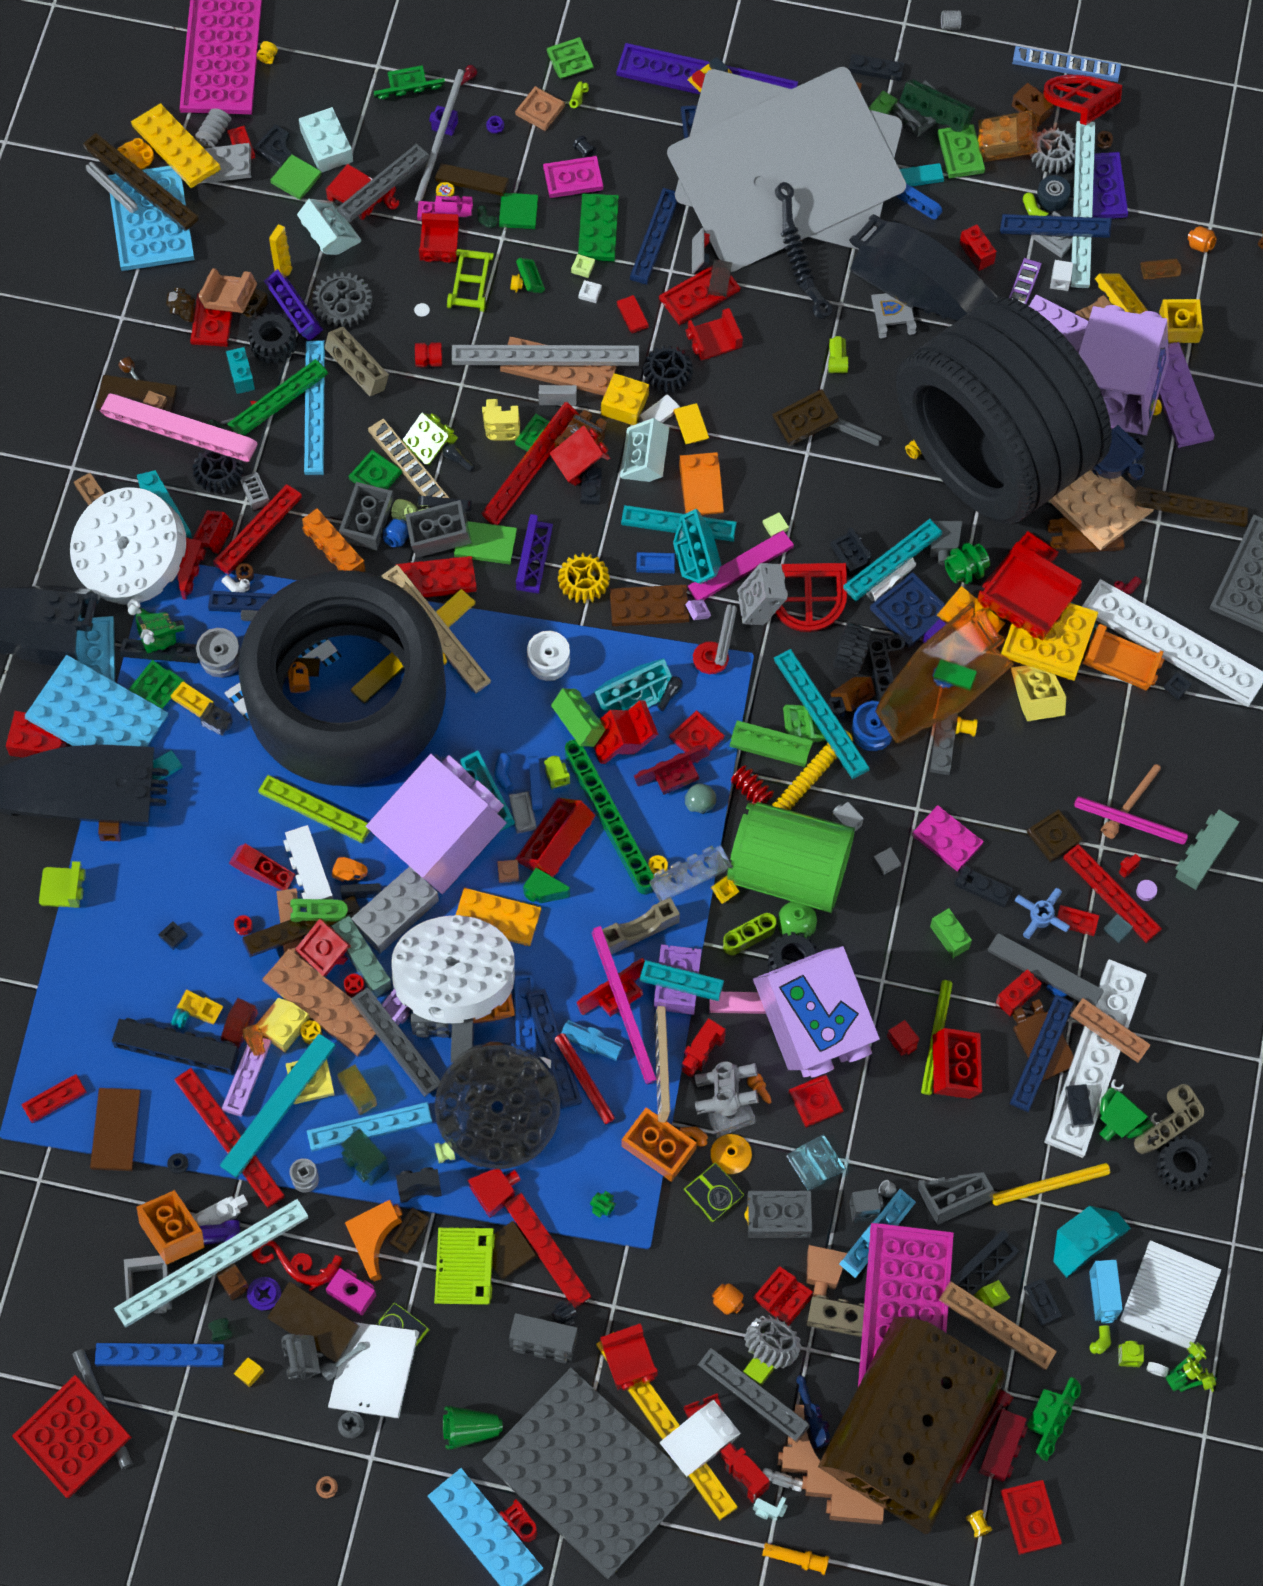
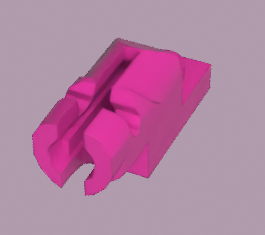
M436 195L435 202L419 201L417 220L421 221L422 213L458 214L459 217L472 216L473 197L463 196L460 198L459 196Z

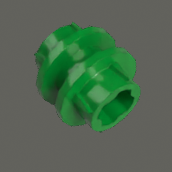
M965 543L962 546V551L954 548L951 550V556L947 557L944 561L946 571L955 583L962 581L964 584H969L972 582V575L976 579H981L984 576V571L990 567L988 554L980 543L976 545Z

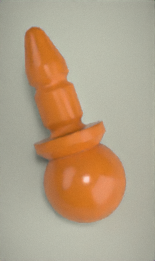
M759 1073L758 1076L747 1077L748 1086L753 1088V1091L756 1090L762 1099L770 1104L771 1098L765 1089L766 1083L763 1081V1077Z

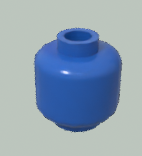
M392 519L383 530V540L390 547H401L409 538L407 522L403 519Z

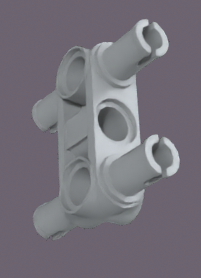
M726 1061L719 1063L712 1072L695 1074L697 1087L714 1084L715 1094L713 1099L695 1101L697 1114L715 1111L723 1116H731L743 1105L759 1103L756 1090L739 1093L738 1086L740 1079L758 1076L756 1064L738 1067Z

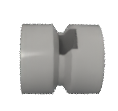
M299 1159L291 1165L290 1177L294 1187L300 1192L313 1191L319 1183L315 1164L309 1159Z

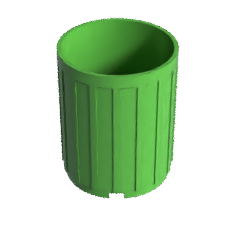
M759 802L756 804L748 803L746 809H749L748 815L743 814L730 858L733 868H728L727 880L733 881L734 885L832 913L848 863L855 827Z

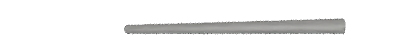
M461 69L457 71L415 198L416 203L423 200L465 73Z

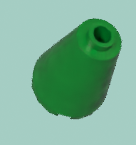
M446 1406L444 1410L448 1411L447 1415H443V1436L449 1442V1445H445L447 1450L497 1437L499 1432L503 1430L502 1419H499L497 1414L454 1406Z

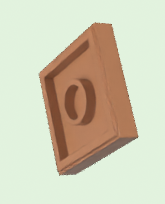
M535 86L517 108L515 115L546 131L565 107V102Z

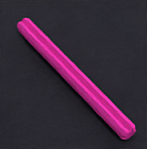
M1080 796L1075 801L1076 808L1182 845L1187 841L1188 835L1184 832Z

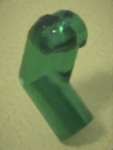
M485 206L477 207L479 222L488 228H494L498 223L495 216H487Z

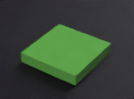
M291 155L271 178V184L301 200L322 174L320 170Z

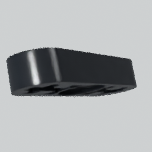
M418 496L417 506L432 508L461 500L465 512H469L472 509V501Z

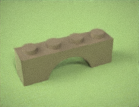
M670 897L653 905L649 911L633 921L623 924L615 923L602 929L611 955L679 923L680 913Z

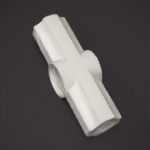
M911 558L867 592V597L871 601H877L886 592L900 583L903 577L916 567L914 559Z

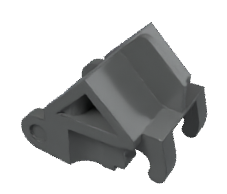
M287 1334L282 1337V1352H284V1357H289L290 1366L286 1369L289 1380L300 1377L303 1380L321 1373L318 1358L322 1357L323 1354L317 1353L314 1336Z

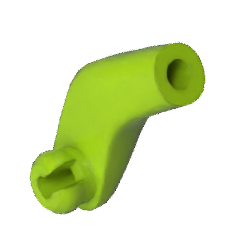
M582 81L577 83L569 102L570 107L576 108L582 104L583 92L587 93L589 91L588 83H583Z
M1026 193L1023 196V202L1029 215H1049V213L1038 208L1035 196L1032 193Z

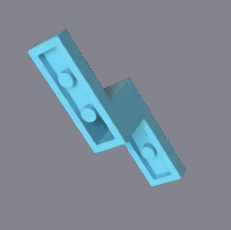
M899 1189L872 1223L898 1226L916 1201ZM871 1224L839 1263L855 1278L868 1263Z

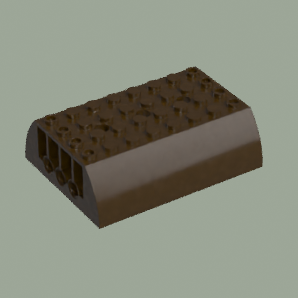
M895 1317L828 1445L818 1468L922 1533H930L1005 1381L1004 1371L995 1363L929 1322L909 1317ZM943 1377L950 1381L948 1389L943 1388L941 1385ZM924 1415H928L931 1419L929 1427H926L922 1422ZM905 1453H909L912 1457L910 1465L905 1464L903 1461Z

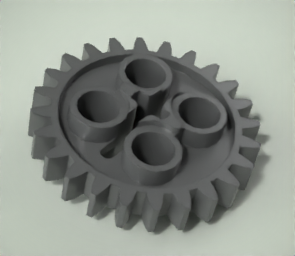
M341 272L340 277H337L334 273V278L331 279L329 276H326V282L321 280V286L316 285V291H313L314 298H312L313 308L316 311L317 317H321L322 322L327 319V325H330L332 322L335 328L338 324H341V327H344L345 324L351 327V322L358 325V319L365 320L364 314L369 315V309H372L371 290H369L368 284H364V279L358 281V275L351 278V273L344 276L343 272Z

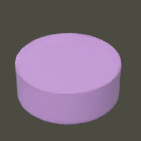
M1143 880L1137 886V896L1141 900L1150 901L1157 893V886L1150 880Z

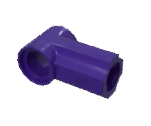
M237 1220L225 1221L215 1225L199 1226L202 1230L204 1245L224 1243L241 1233L240 1222Z

